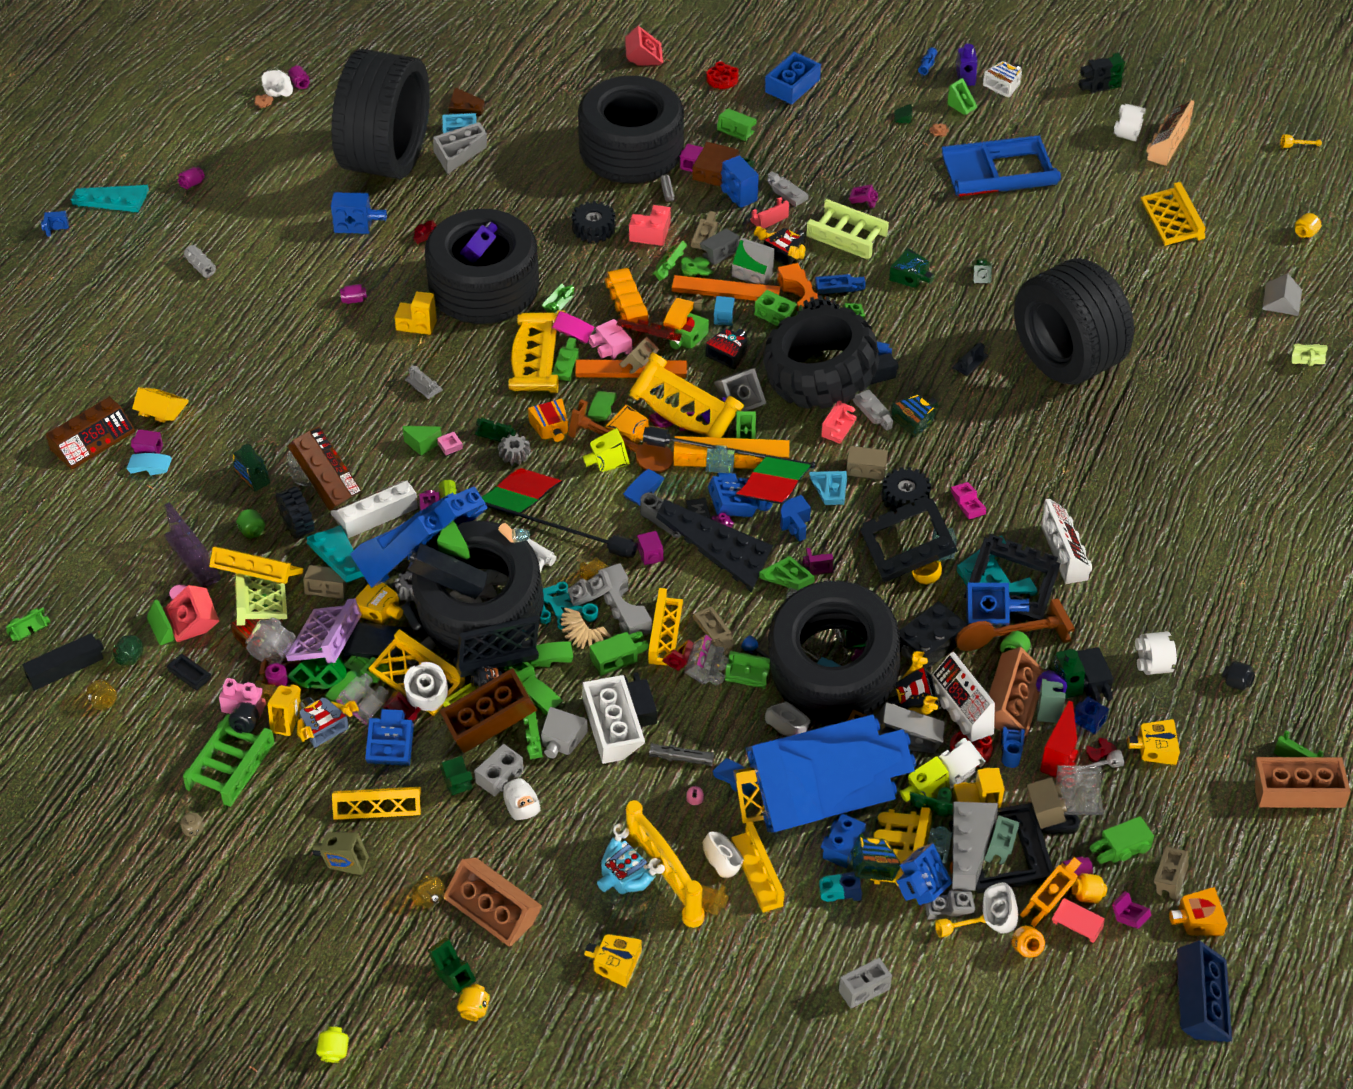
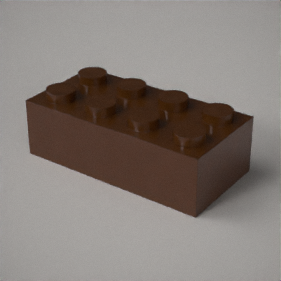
M512 668L440 710V713L455 742L463 753H466L537 711V708L519 676Z

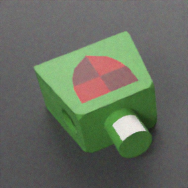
M689 313L687 315V322L681 330L668 328L670 346L675 350H678L680 346L689 349L693 348L708 334L709 320Z

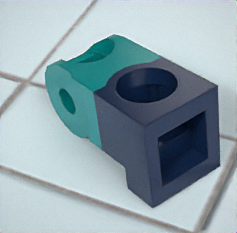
M855 872L825 876L819 880L820 896L823 901L832 902L837 899L853 898V901L862 900L860 877L856 876Z

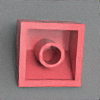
M637 26L625 37L626 58L631 63L633 62L637 66L663 64L661 43L640 26Z
M188 585L163 608L172 627L176 642L207 633L219 622L207 588Z

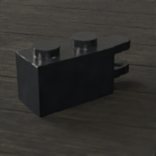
M1095 647L1077 651L1085 669L1084 690L1087 696H1091L1095 704L1101 702L1100 693H1103L1107 701L1112 700L1111 688L1114 678L1100 648Z
M636 672L633 673V682H628L626 675H624L640 727L657 724V709L647 679L640 680L639 674Z

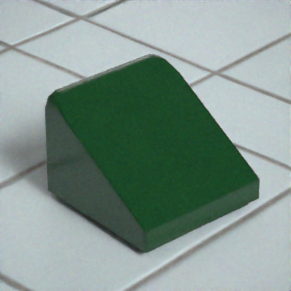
M912 104L894 110L895 123H911Z

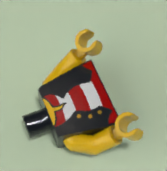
M756 227L753 235L763 240L765 246L774 248V259L783 265L794 264L797 259H804L805 234L803 231L797 230L794 233L787 228H783L778 232L767 233L764 228Z
M915 651L912 655L913 663L901 680L895 684L898 695L888 698V703L928 716L932 711L941 708L932 674L923 667V665L927 664L928 660L923 658L924 652Z

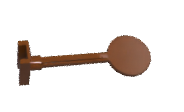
M581 399L578 411L573 409L568 436L575 438L582 428L590 429L600 435H604L610 432V430L592 422V419L585 416L588 402ZM622 437L625 447L636 453V462L643 470L650 469L655 473H662L672 466L674 458L669 447L663 448L647 445V442L638 445Z
M1058 598L1051 600L1047 611L1049 617L1045 619L994 628L987 621L974 622L964 627L957 634L955 643L960 650L973 651L985 646L996 636L1008 635L1012 631L1026 632L1043 628H1055L1061 641L1067 643L1071 641L1068 632H1073L1075 628Z

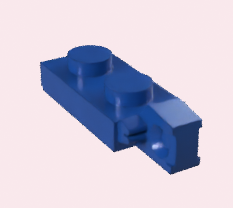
M850 274L816 277L817 294L864 290L865 278L851 277Z

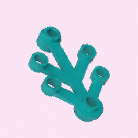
M559 582L557 585L543 588L544 603L551 605L557 618V627L560 630L567 627L561 625V622H564L561 621V618H564L562 617V609H565V607L579 611L580 615L587 622H593L597 619L598 607L595 604L589 603L582 607L579 605L574 606L572 603L567 602L571 598L566 582ZM554 593H558V594H559V596H555V597H552V596H549V595L554 594ZM543 604L540 622L547 624L551 621V613L546 610Z

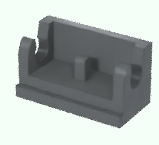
M726 228L700 243V247L707 253H703L702 256L712 262L713 265L736 253L740 243L739 235Z

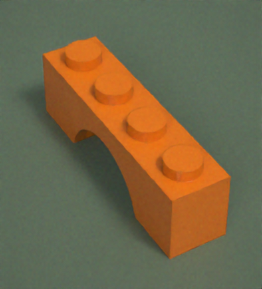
M798 263L778 267L777 281L783 292L794 293L802 298L797 302V311H799L800 305L804 306L803 302L805 300L810 302V298L813 296L814 299H818L817 293L812 289L811 282L806 278L804 269H801Z

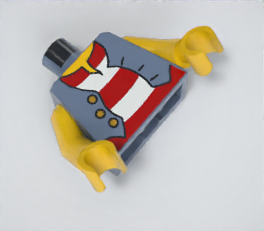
M310 697L305 698L301 703L303 709L299 712L300 719L297 721V736L301 738L302 742L309 738L315 748L349 729L346 715L351 717L353 712L359 711L356 702L349 701L342 705L333 701L330 702L326 698H321L316 702Z

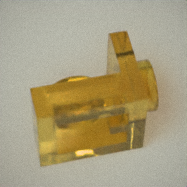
M595 558L588 565L582 562L580 563V576L588 581L598 574V570L609 566L598 558Z
M262 673L259 679L254 682L256 687L262 688L261 698H264L267 704L278 687L272 684L268 685L266 675Z
M701 885L702 908L706 912L718 915L721 907L725 908L728 901L726 886L721 885L720 889L716 890Z

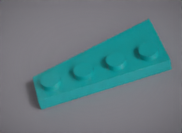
M148 185L76 188L71 198V203L77 206L139 212L149 188Z

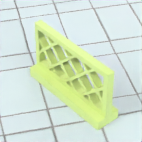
M235 573L237 625H245V619H287L285 584Z

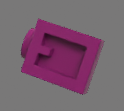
M872 184L854 187L849 200L851 204L867 201L869 207L874 208L878 200V194L874 191Z
M426 490L420 493V510L438 501L439 492Z
M806 548V556H803L804 568H807L812 575L833 573L834 559L832 553L812 556L811 549Z

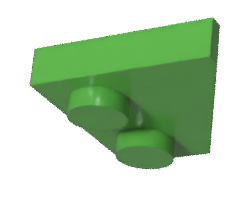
M791 556L759 572L762 580L795 590H800L815 582L814 575Z

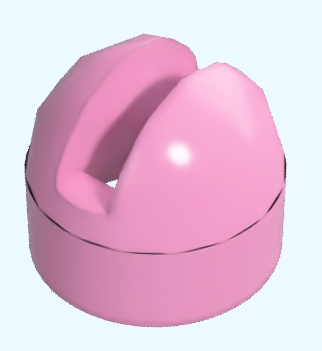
M697 786L690 787L686 793L687 802L691 805L702 803L704 799L703 790Z

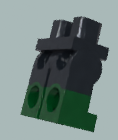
M1119 52L1113 53L1112 57L1088 60V65L1080 68L1081 76L1083 78L1086 77V79L1079 80L1078 85L1082 91L1089 89L1092 94L1096 93V91L1120 88L1122 86L1125 61Z

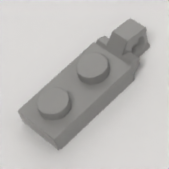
M773 171L767 174V182L772 187V191L796 207L808 200L809 195L786 178L779 177Z
M869 389L855 395L853 402L873 424L880 423L886 431L893 428L892 415Z

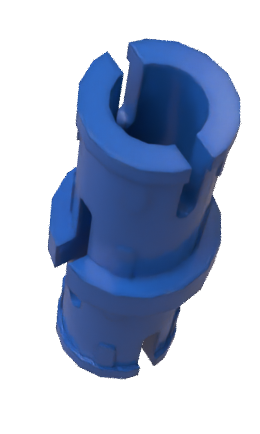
M929 48L926 55L923 56L918 69L920 74L926 75L930 67L934 65V59L937 55L935 48Z

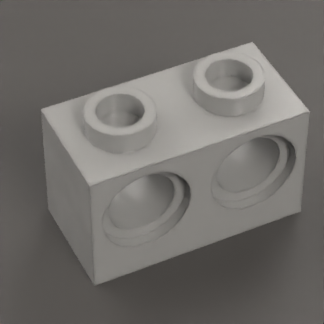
M503 744L474 770L476 784L495 797L500 791L504 790L505 784L521 775L524 770L523 757Z
M878 958L841 976L839 992L850 1009L890 990L892 975L882 960Z

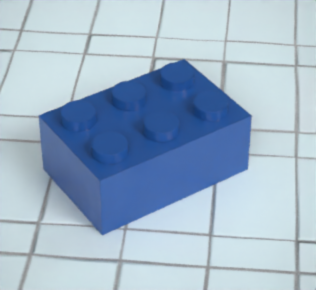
M793 52L766 75L765 92L793 104L820 80L821 64Z

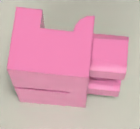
M615 319L597 326L596 333L589 336V344L592 347L600 345L597 347V350L602 359L610 356L614 360L618 354L624 352L625 355H628L632 351V339Z
M227 678L219 696L221 712L231 714L237 704L249 702L256 706L261 716L266 706V700L261 698L262 688L256 687L254 683L240 684L236 683L235 679Z

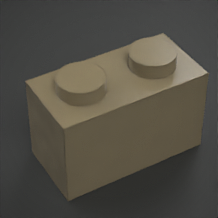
M850 446L847 476L883 480L886 472L888 450Z
M1052 777L1027 785L1041 829L1066 821L1064 812H1067L1064 799L1059 800L1063 795L1059 784L1054 785Z

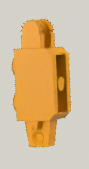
M1074 857L1067 866L1063 863L1058 865L1031 897L1029 904L1020 913V916L1023 918L1027 916L1034 906L1040 911L1031 923L1035 927L1044 915H1048L1077 880L1078 875L1074 872L1081 862Z

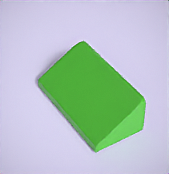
M154 600L147 615V620L159 645L174 641L175 638L160 602Z

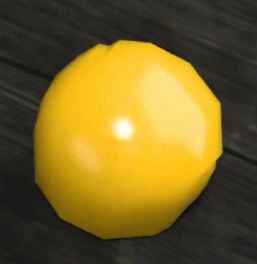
M937 560L913 570L912 575L921 584L935 583L942 574L941 562Z

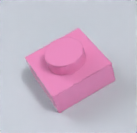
M455 432L437 438V444L445 455L463 449V444Z

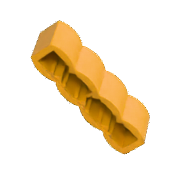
M629 268L607 272L605 285L606 288H610V297L612 300H615V308L617 312H620L621 323L625 324L627 329L647 325L648 312L632 279Z

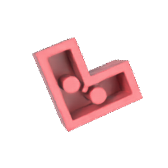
M653 205L650 216L633 214L629 224V241L664 246L671 224V207Z

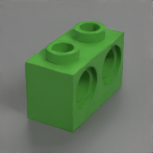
M766 290L755 301L754 315L776 326H779V322L790 316L792 318L797 314V303L769 290Z

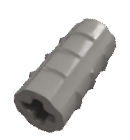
M190 245L184 250V257L204 277L208 278L215 273V265L197 246Z

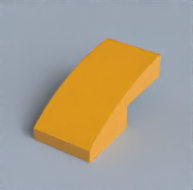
M676 298L666 315L663 326L681 330L687 322V315L693 309L694 302Z

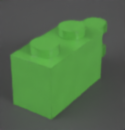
M641 631L628 634V632L616 634L611 638L590 645V659L600 676L638 662V654L647 651L649 648L647 640L642 641L644 635Z
M1139 816L1104 830L1101 840L1091 844L1089 848L1092 853L1105 850L1104 853H1101L1096 858L1099 864L1108 861L1113 863L1126 861L1133 855L1149 851L1152 847L1154 835L1142 817Z

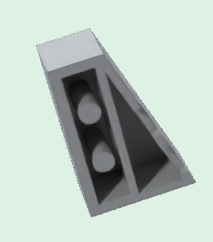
M480 122L433 137V151L447 174L487 147V133Z
M887 702L875 717L880 725L879 735L904 729V732L908 733L910 738L909 750L935 753L943 742L945 722L934 717H929Z

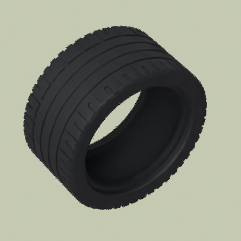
M359 49L345 63L335 92L331 120L334 156L338 164L346 170L397 179L405 178L410 174L419 158L426 135L430 108V86L427 69L419 58Z

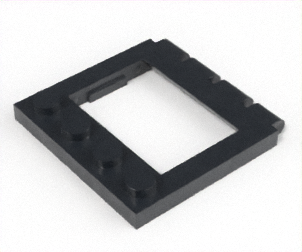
M927 496L915 500L916 505L914 506L910 502L896 508L898 512L896 514L892 510L878 516L879 521L877 522L873 518L862 523L861 533L884 583L958 552L933 498L928 499ZM928 511L931 518L930 521L939 537L885 560L879 543L876 542L873 534Z
M990 534L989 538L984 537L969 583H980L990 554L1046 573L1037 602L1033 601L1028 604L1029 612H1010L1011 615L1028 621L1042 620L1061 564L1057 562L1058 557L1048 553L1041 557V551L1028 546L1025 547V550H1021L1022 544L1007 540L1006 544L1002 543L1003 538ZM1009 595L1010 599H1023L1017 595ZM985 601V604H984L985 606H988V607H991V606H992V605H989V602H988V601Z
M1027 803L998 808L997 818L1002 816L1019 822L1017 833L1029 870L998 874V876L986 878L982 866L975 888L977 894L984 893L988 887L998 883H1006L1011 888L1042 883L1054 871L1033 804ZM951 820L948 824L953 837V820Z

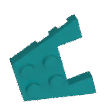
M980 550L957 565V572L966 586L969 583ZM989 555V561L980 583H1009V595L1011 596L1017 595L1020 597V594L1037 595L1038 589L1030 577L1010 583L994 558L997 556Z

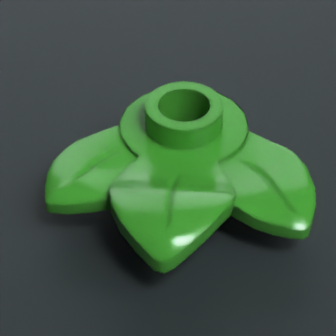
M688 256L681 260V270L684 276L695 277L696 274L705 276L713 273L711 269L707 268L709 260L706 258L697 257L692 259Z

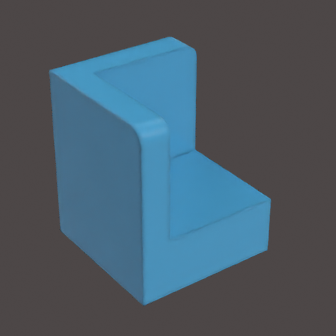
M716 297L714 324L732 326L733 297Z

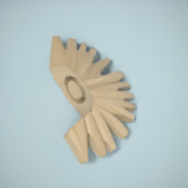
M565 607L564 610L567 613H562L564 618H561V621L564 622H561V625L567 627L562 629V632L571 631L565 638L569 639L568 641H574L573 646L577 644V648H579L582 644L581 649H584L586 642H588L590 648L592 641L596 643L603 641V637L611 638V635L604 627H598L593 630L589 629L581 618L579 611Z

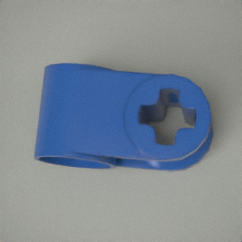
M1003 727L1001 761L1006 767L1015 768L1020 764L1025 729L1019 731Z

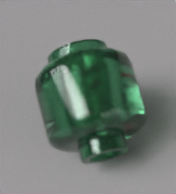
M134 635L122 636L112 649L115 661L122 666L134 665L144 651L142 641Z

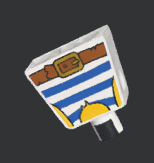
M1001 62L985 71L983 85L1009 98L1020 84L1021 66L1017 63L1010 65L1006 62Z

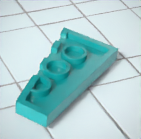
M341 525L306 537L307 544L346 583L363 577V574L350 555L354 550Z

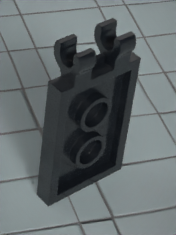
M358 622L341 652L347 658L356 656V658L364 657L371 659L374 657L377 659L394 640V635L399 629L411 638L413 629L412 627ZM395 646L390 652L391 658L403 656V651Z

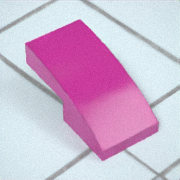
M559 311L552 325V328L567 336L570 335L584 344L588 343L589 336H591L595 328L562 311Z
M969 482L951 487V492L958 506L968 519L986 514V507L979 501L977 491Z

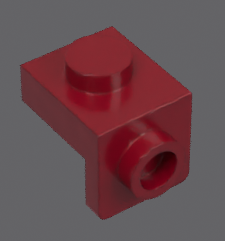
M433 220L420 224L415 228L414 241L417 244L426 241L429 234L437 226Z
M687 640L677 651L671 650L666 654L662 661L679 671L692 660L695 643Z
M400 691L394 692L383 705V708L387 710H403L405 714L404 720H412V722L415 721L418 712L421 710L419 707H413Z

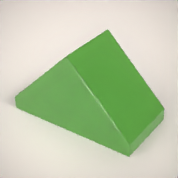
M961 78L949 86L947 104L966 115L976 109L977 105L966 83Z
M737 411L736 438L755 439L756 411Z
M403 426L402 428L404 442L420 456L438 445L437 438L442 436L441 427Z
M453 520L446 528L441 530L437 539L439 552L468 559L470 558L468 546Z

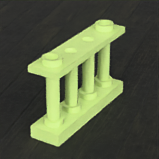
M826 199L823 217L819 222L812 219L807 222L806 236L869 260L872 256V241L877 235L887 236L889 222ZM831 217L840 220L834 228L825 225ZM846 223L855 226L850 234L841 231ZM862 229L871 232L866 239L857 237Z

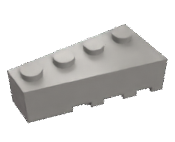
M954 802L952 890L975 891L983 860L987 853V847L997 820L998 803Z

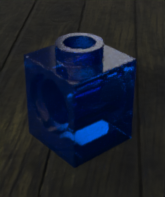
M1087 697L1083 702H1079L1074 709V713H1076L1075 723L1096 734L1106 723L1109 708Z

